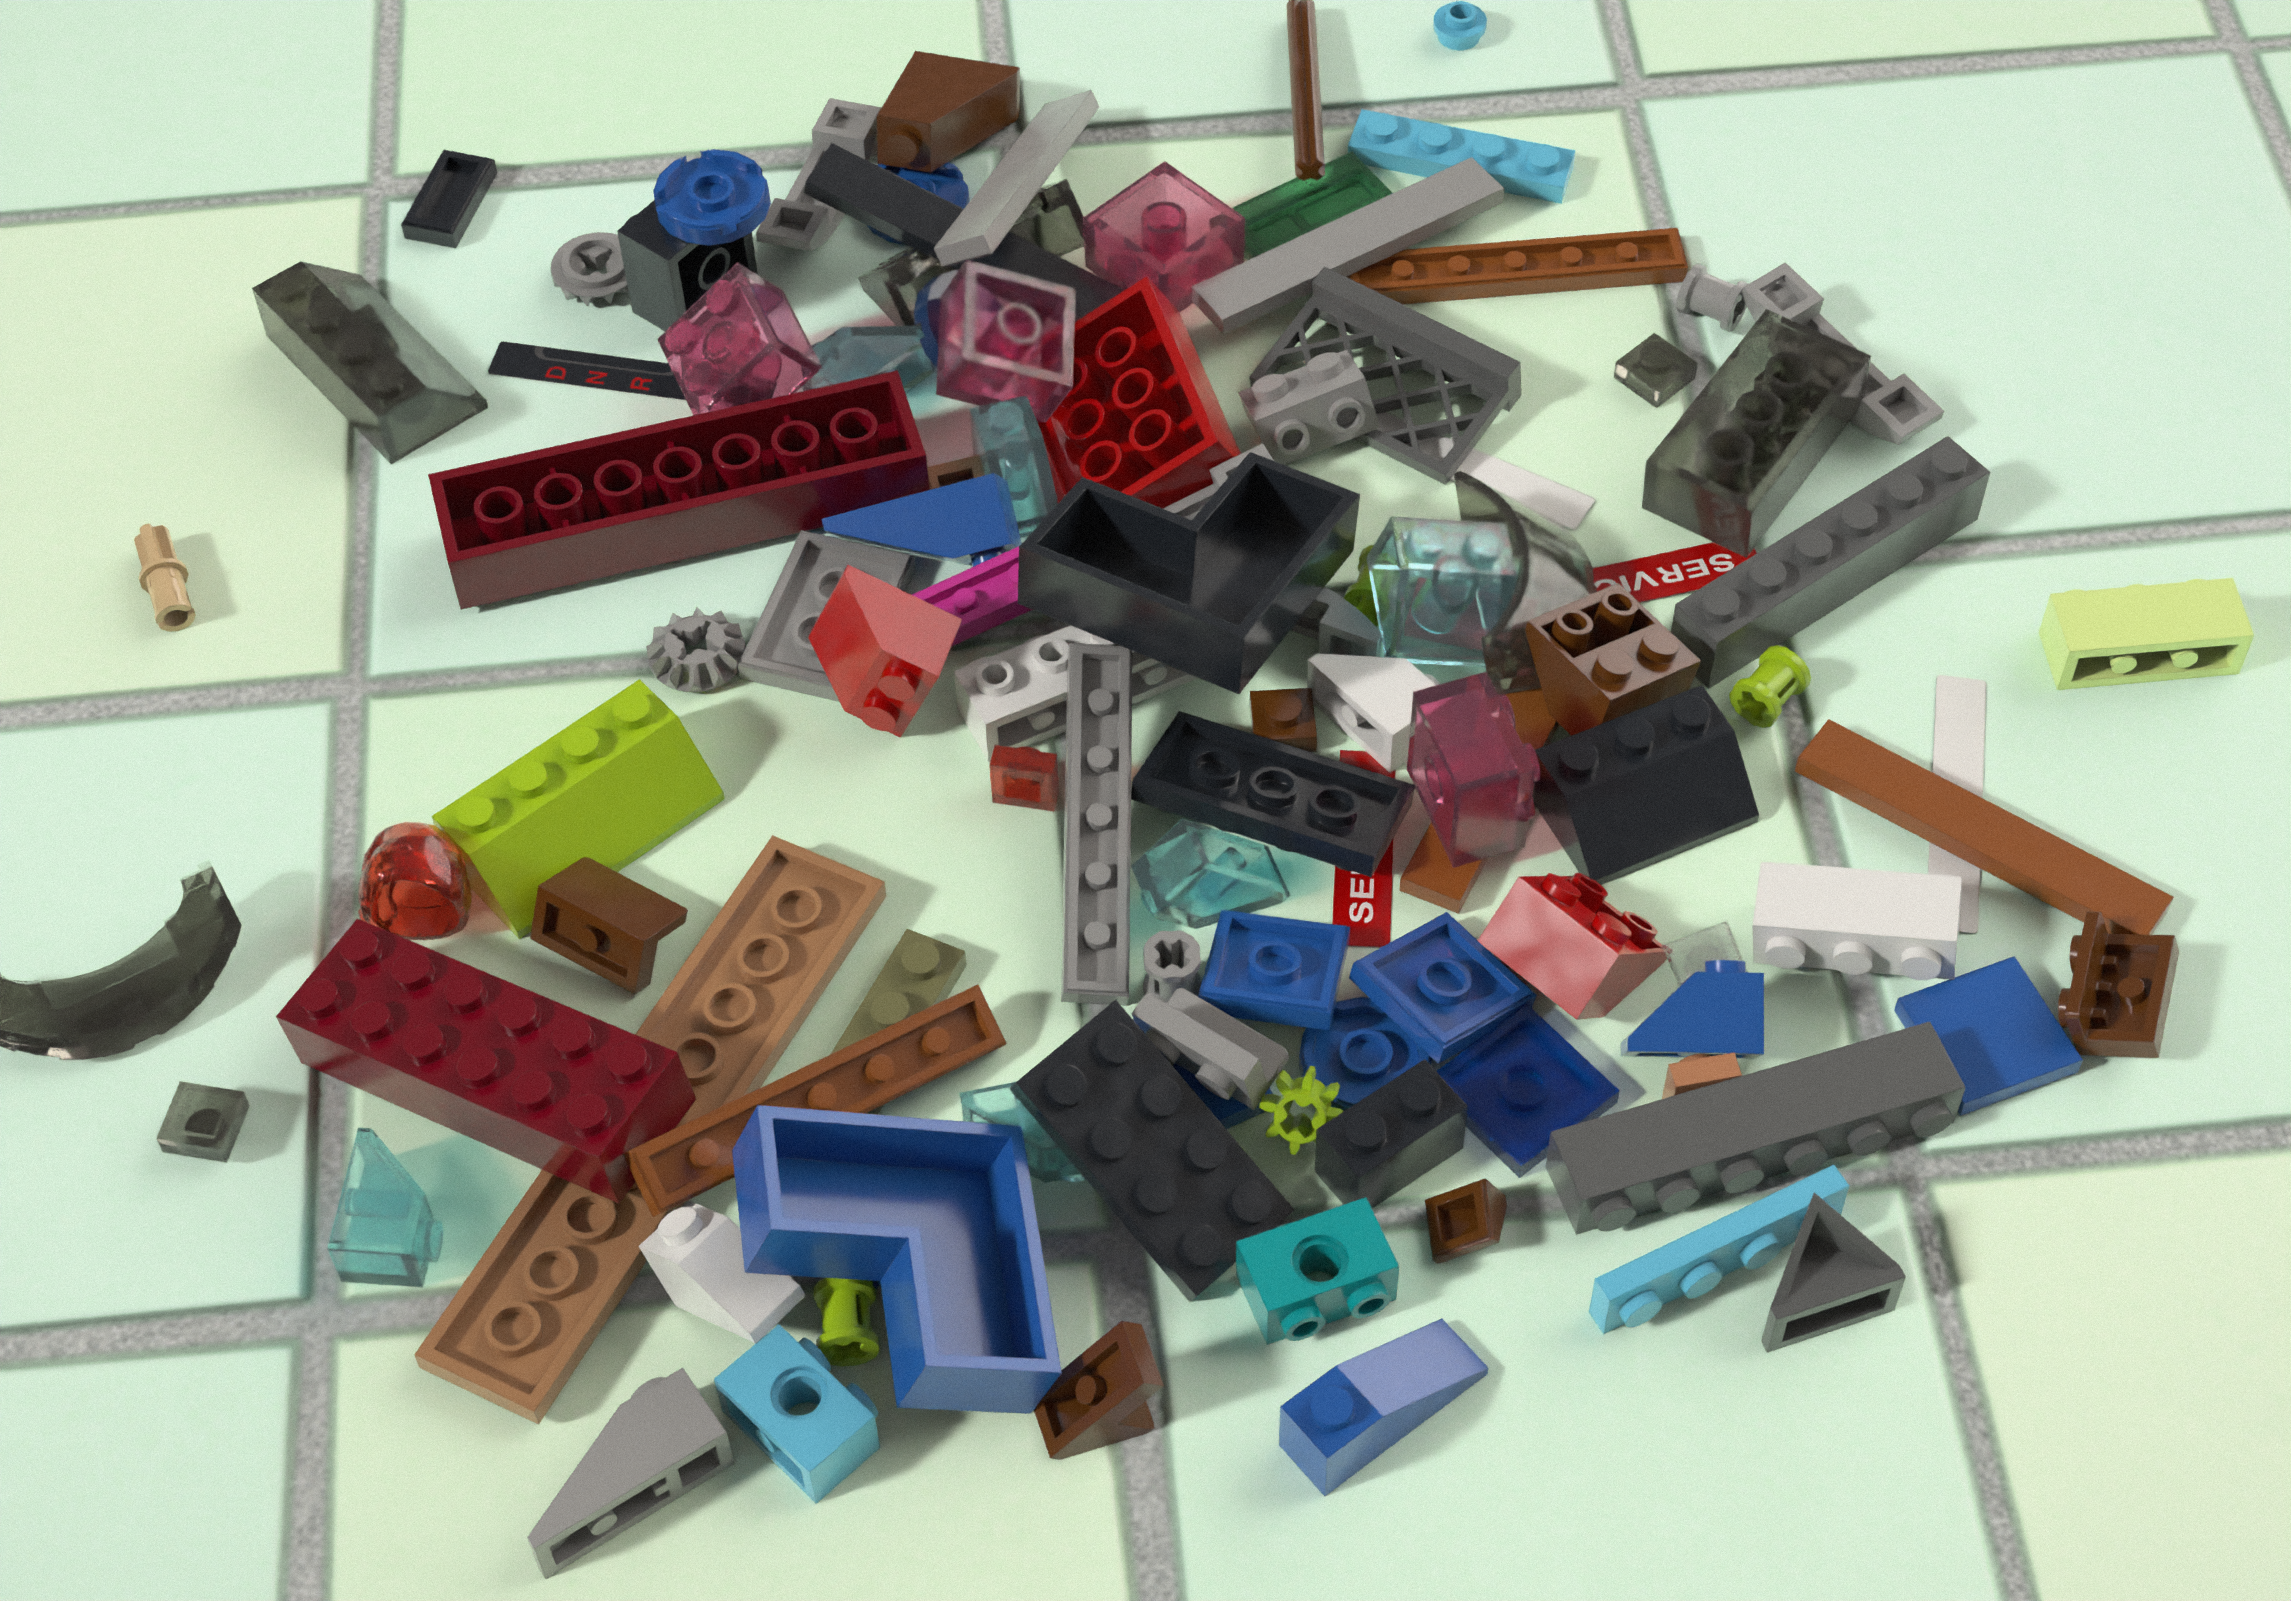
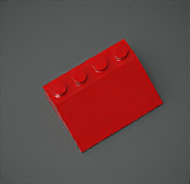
M1148 276L1010 363L1004 371L1056 505L1084 477L1163 509L1214 484L1209 469L1241 454L1180 312Z

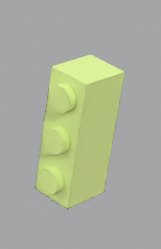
M2233 578L2192 579L2178 583L2133 584L2121 588L2086 591L2074 589L2064 593H2052L2049 596L2039 629V636L2057 690L2240 674L2254 637Z

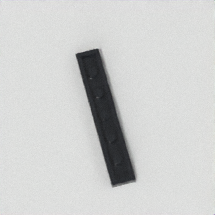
M833 143L830 144L807 178L804 188V194L938 261L939 259L934 247L964 210ZM1011 232L1006 234L992 255L950 266L956 270L976 275L992 288L1067 326L1125 290Z

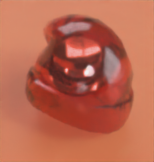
M405 821L390 825L378 833L363 858L362 874L358 884V901L360 905L358 915L360 920L408 940L442 939L462 931L470 917L472 893L467 877L466 864L460 848L445 832L435 825L419 821Z

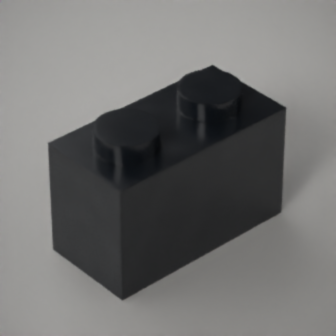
M1424 1059L1316 1129L1314 1172L1343 1205L1367 1197L1373 1209L1463 1149L1468 1106Z

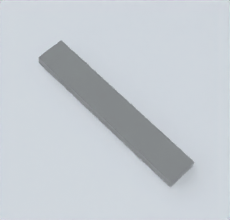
M1092 90L1043 105L934 247L942 266L949 267L992 255L1097 112L1099 105Z
M1470 157L1191 286L1192 302L1222 334H1225L1312 293V281L1324 266L1347 277L1502 204L1504 201V187Z
M1070 643L1068 649L1061 1002L1110 1005L1114 1000H1117L1120 1005H1127L1129 999L1133 651L1122 646Z

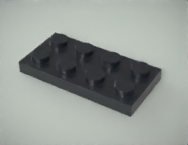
M1178 711L1133 778L1131 800L1155 807L1165 813H1174L1214 826L1224 832L1236 833L1273 845L1283 851L1298 853L1329 863L1345 871H1353L1372 877L1412 806L1415 785Z
M1114 1000L1010 1088V1091L1189 1302L1201 1294L1236 1263V1241L1274 1229L1295 1210L1117 1000Z

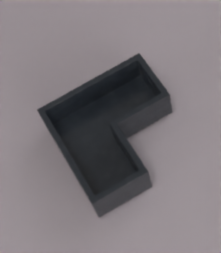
M1249 452L1196 516L1190 520L1082 477L1019 546L1018 604L1236 694H1240L1354 551L1360 494Z

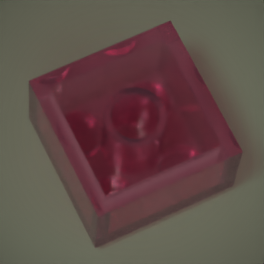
M1166 161L1083 217L1085 267L1097 276L1125 290L1148 276L1179 312L1193 304L1191 286L1243 263L1245 259V217Z
M966 260L940 297L936 395L1046 423L1073 388L1075 289Z
M736 263L657 339L693 415L796 393L822 369L784 291L739 263Z
M1486 672L1414 691L1406 770L1413 785H1415V789L1453 868L1524 848L1529 820L1535 817L1532 793L1534 781L1540 779V766L1530 743L1522 744L1515 730V716L1508 697L1505 694H1497Z

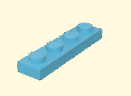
M1361 109L1348 144L1347 162L1429 177L1472 157L1504 187V193L1562 204L1574 167L1576 150Z
M1832 1165L1595 1278L1589 1307L1590 1315L1603 1334L1624 1324L1629 1328L1637 1327L1652 1319L1661 1310L1663 1305L1686 1295L1687 1298L1693 1299L1706 1294L1721 1281L1723 1276L1744 1266L1748 1270H1754L1766 1265L1780 1253L1783 1247L1796 1241L1813 1193H1816L1841 1215L1849 1184L1836 1166Z

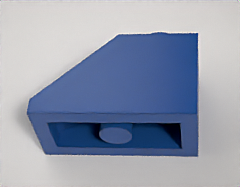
M1705 961V972L1696 971L1689 976L1621 1042L1620 1056L1685 1058L1694 1054L1717 1056L1735 1053L1736 1059H1755L1763 1055L1764 973L1746 972L1745 961Z

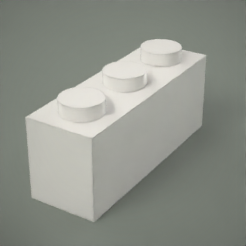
M1760 861L1752 924L1753 963L1771 964L1781 969H1795L1798 967L1831 969L1851 975L1868 972L1904 975L1915 980H1930L1933 978L1954 980L1962 876Z

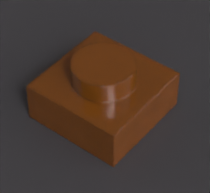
M1312 688L1250 691L1249 708L1252 734L1309 752H1317V731Z

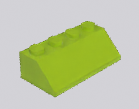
M639 679L431 817L446 863L517 938L521 939L530 933L532 929L538 885L584 857L591 858L619 872L723 801L725 797L722 788L679 717Z

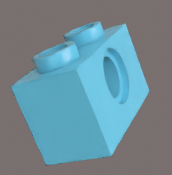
M778 1324L715 1377L714 1382L722 1412L817 1504L880 1449L875 1420L879 1413L873 1401L859 1386L850 1383L844 1387L829 1372L831 1366L827 1358L811 1340L803 1337L797 1342ZM810 1402L818 1405L814 1411L806 1415L796 1416L787 1413L793 1406L800 1403Z

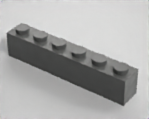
M1947 436L1676 603L1671 633L1701 660L1695 677L1705 687L1710 689L1759 658L1770 646L1780 645L1978 520L1990 471Z
M1929 1021L1551 1131L1545 1167L1576 1235L1597 1228L1605 1232L1613 1231L1627 1225L1634 1217L1661 1209L1664 1212H1677L1691 1206L1698 1198L1725 1190L1733 1194L1741 1193L1755 1187L1762 1179L1789 1171L1794 1175L1805 1174L1817 1169L1827 1160L1850 1153L1856 1156L1869 1155L1882 1149L1888 1142L1914 1134L1918 1137L1936 1135L1945 1130L1951 1123H1954L1966 1087Z

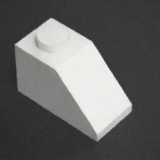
M1317 653L1308 659L1307 688H1312L1313 704L1389 773L1399 768L1446 734L1449 696L1435 677L1429 674L1424 675L1406 658Z
M690 1200L682 1207L667 1214L659 1223L658 1229L638 1246L676 1307L755 1344L806 1296L800 1285L788 1275L745 1273L740 1228L729 1217Z

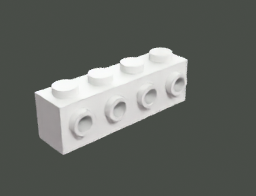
M1070 625L1047 635L1035 636L1024 644L991 657L976 659L969 665L955 670L957 710L987 761L991 762L1066 732L1067 661L1070 643L1120 645ZM1133 651L1132 705L1198 678Z

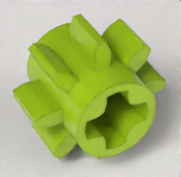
M1309 1066L1304 1077L1294 1080L1285 1071H1280L1276 1078V1085L1281 1096L1265 1094L1259 1106L1265 1112L1274 1113V1119L1268 1125L1265 1132L1266 1137L1271 1138L1280 1134L1285 1140L1290 1142V1153L1296 1155L1301 1144L1314 1141L1316 1144V1129L1344 1112L1339 1108L1331 1107V1101L1338 1095L1340 1084L1336 1082L1325 1086L1322 1082L1315 1079V1066ZM1294 1100L1300 1107H1306L1311 1103L1316 1107L1312 1120L1305 1113L1293 1116L1289 1112Z

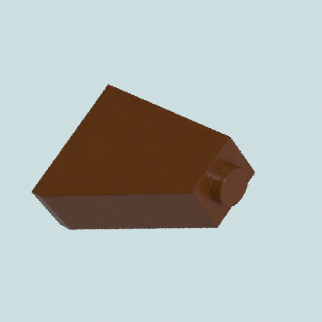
M915 51L877 114L878 164L932 172L1015 122L1019 117L1020 67Z

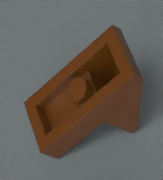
M1127 1321L1119 1322L1061 1370L1060 1376L1034 1409L1050 1459L1062 1460L1138 1437L1153 1430L1155 1425L1146 1400L1163 1388L1164 1384L1142 1324Z

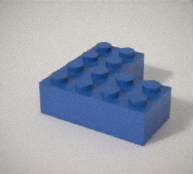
M757 1105L732 1149L745 1273L880 1281L897 1408L1031 1414L1062 1371L1022 1126Z

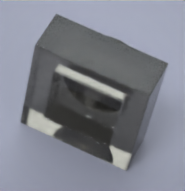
M1654 332L1615 362L1613 378L1649 404L1658 408L1696 378L1698 363Z
M180 1081L156 1138L162 1152L227 1163L250 1106L244 1091Z

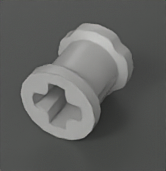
M1699 263L1694 264L1681 285L1676 309L1683 314L1695 311L1719 321L1721 329L1731 332L1737 327L1746 311L1747 306L1741 296L1743 287L1749 283L1739 281L1737 284H1732L1710 275L1706 266Z
M1181 930L1171 932L1160 931L1151 936L1143 947L1144 969L1147 972L1143 983L1144 995L1148 992L1167 1003L1177 989L1183 988L1198 997L1202 982L1197 973L1201 966L1200 945L1196 939Z

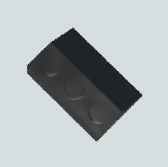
M1703 685L1534 750L1529 797L1578 872L1588 876L1600 885L1758 822L1759 812L1735 731Z

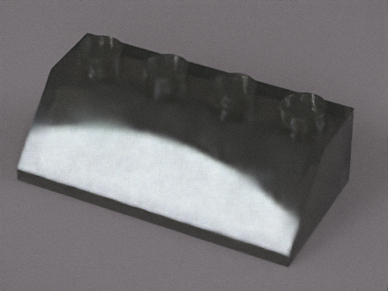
M300 261L252 288L266 336L390 464L397 462L488 408L487 400L360 274Z

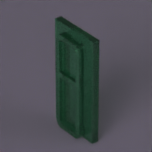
M1351 151L1326 163L1325 174L1318 181L1312 178L1302 181L1296 177L1215 215L1214 225L1247 260H1250L1393 193Z

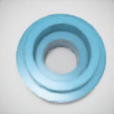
M1454 1L1443 5L1435 12L1433 18V29L1438 35L1439 42L1451 50L1463 51L1473 48L1478 44L1487 27V17L1483 10L1466 1Z

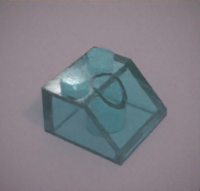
M1391 516L1366 558L1379 630L1382 634L1381 641L1384 657L1406 658L1411 663L1501 668L1506 657L1517 578L1507 525L1503 523Z

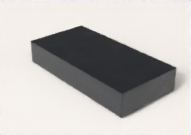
M443 149L401 223L404 238L457 248L497 175L495 159Z

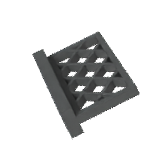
M1324 266L1312 281L1313 295L1249 376L1250 386L1252 387L1258 379L1274 374L1281 365L1304 361L1306 366L1312 358L1323 353H1339L1347 349L1353 358L1351 350L1373 345L1386 351L1387 362L1359 367L1366 381L1389 376L1393 377L1397 394L1373 399L1372 402L1376 414L1401 409L1406 428L1384 433L1376 429L1355 437V439L1447 485L1501 410L1504 409L1510 412L1522 396L1520 361ZM1319 318L1338 327L1340 337L1307 344L1305 333L1314 321ZM1422 369L1435 375L1437 386L1410 392L1404 391L1400 376L1403 373ZM1473 394L1487 401L1479 412L1454 417L1449 398ZM1442 401L1446 419L1416 426L1413 425L1409 407ZM1459 431H1464V433L1460 437ZM1451 434L1454 446L1442 462L1420 451L1418 440Z

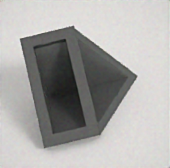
M1813 1193L1772 1301L1761 1342L1768 1353L1895 1311L1906 1276L1896 1261L1816 1193Z

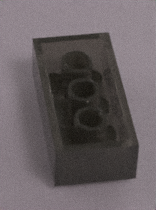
M1766 309L1647 459L1642 508L1747 558L1857 413L1861 399L1865 398L1871 355Z

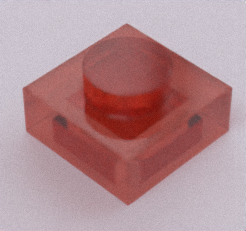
M995 745L989 764L992 803L1054 812L1059 795L1057 754L1041 752L1032 747L1014 748Z

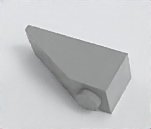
M683 1367L666 1378L656 1377L645 1382L636 1389L629 1400L619 1405L528 1535L527 1539L537 1566L545 1579L735 1464L726 1430Z

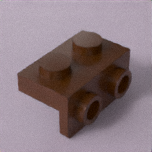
M2086 912L2082 935H2074L2070 944V968L2073 973L2070 988L2061 989L2058 1001L2059 1023L2062 1028H2069L2075 1049L2079 1055L2159 1058L2179 956L2175 935L2108 934L2102 913Z

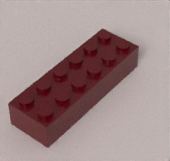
M360 919L354 921L276 1015L280 1026L302 1064L618 1204L621 1203L636 1182L623 1154L675 1129L696 1101V1096L678 1052Z

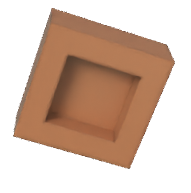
M1735 1053L1717 1056L1694 1054L1683 1058L1677 1063L1668 1064L1662 1099L1742 1076Z

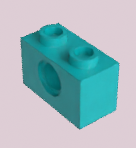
M1367 1197L1236 1241V1277L1267 1345L1286 1338L1289 1341L1304 1340L1318 1333L1324 1325L1349 1316L1354 1318L1372 1316L1382 1311L1389 1302L1397 1299L1399 1264ZM1312 1272H1325L1334 1278L1325 1282H1316L1308 1279L1305 1275Z

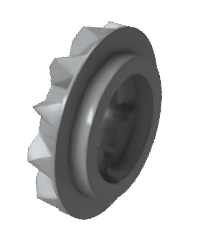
M608 232L583 234L567 241L554 254L550 268L554 287L561 288L566 300L580 297L588 306L595 298H604L611 304L614 293L629 294L617 234ZM604 267L607 268V273L605 274L597 272ZM592 268L596 270L590 275L587 274V269Z
M696 607L692 616L683 618L672 612L668 625L665 627H654L653 640L646 648L650 669L661 683L682 692H704L722 686L739 672L738 663L746 649V644L739 623L728 622L722 611H718L710 616L705 615ZM706 639V651L697 648L691 655L687 654L686 656L685 644L695 646L700 640Z

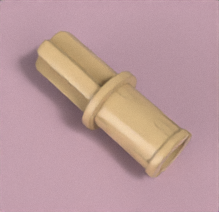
M150 523L144 524L139 528L140 534L134 538L142 567L138 578L143 590L150 594L155 612V621L159 628L168 632L183 630L194 622L196 616L185 586L189 575L186 565L177 559L168 528L164 525L153 527Z

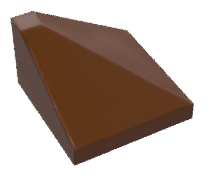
M1486 1178L1425 1199L1432 1260L1436 1264L1499 1243L1507 1209L1506 1195Z

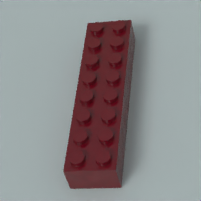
M898 370L428 474L447 562L460 610L800 533L801 530L809 531L823 528V518L930 490L926 453Z

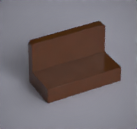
M584 857L538 885L530 939L619 987L637 994L651 984L658 941L686 922L688 910L597 861Z

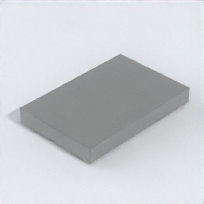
M801 530L738 663L740 679L839 702L808 638L816 620L847 565L855 567L906 592L916 570L914 555Z

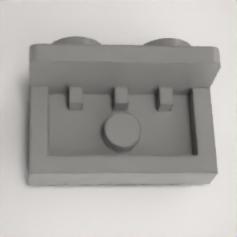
M1347 349L1339 353L1328 352L1315 356L1306 366L1283 375L1271 374L1258 379L1252 387L1238 392L1244 411L1259 436L1261 444H1264L1274 461L1283 465L1376 430L1379 427V420L1365 377Z
M1183 988L1177 989L1167 1003L1146 992L1131 1013L1136 1024L1172 1066L1176 1063L1193 1073L1201 1085L1218 1097L1226 1100L1233 1097L1253 1110L1289 1060L1286 1048Z

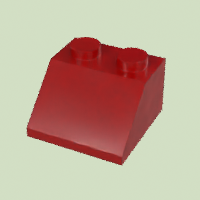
M847 565L808 638L843 710L862 719L866 725L875 730L887 731L901 738L939 678L962 619L855 567Z

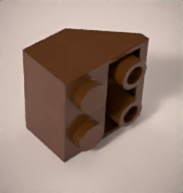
M1619 583L1527 621L1525 627L1548 712L1571 736L1689 690L1701 662L1694 653Z

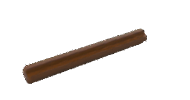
M1289 0L1286 8L1295 175L1302 181H1306L1309 178L1318 181L1325 174L1315 2L1313 0Z

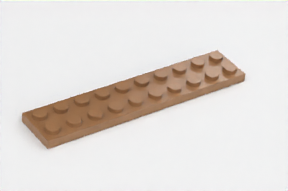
M771 836L636 1032V1035L678 1052L696 1096V1101L676 1128L761 1088L887 896L885 881L776 836ZM541 1170L414 1354L419 1368L539 1425L646 1263L647 1259L638 1246L658 1229L659 1223L667 1214L682 1207L685 1202L653 1217L636 1182L621 1203L618 1204Z

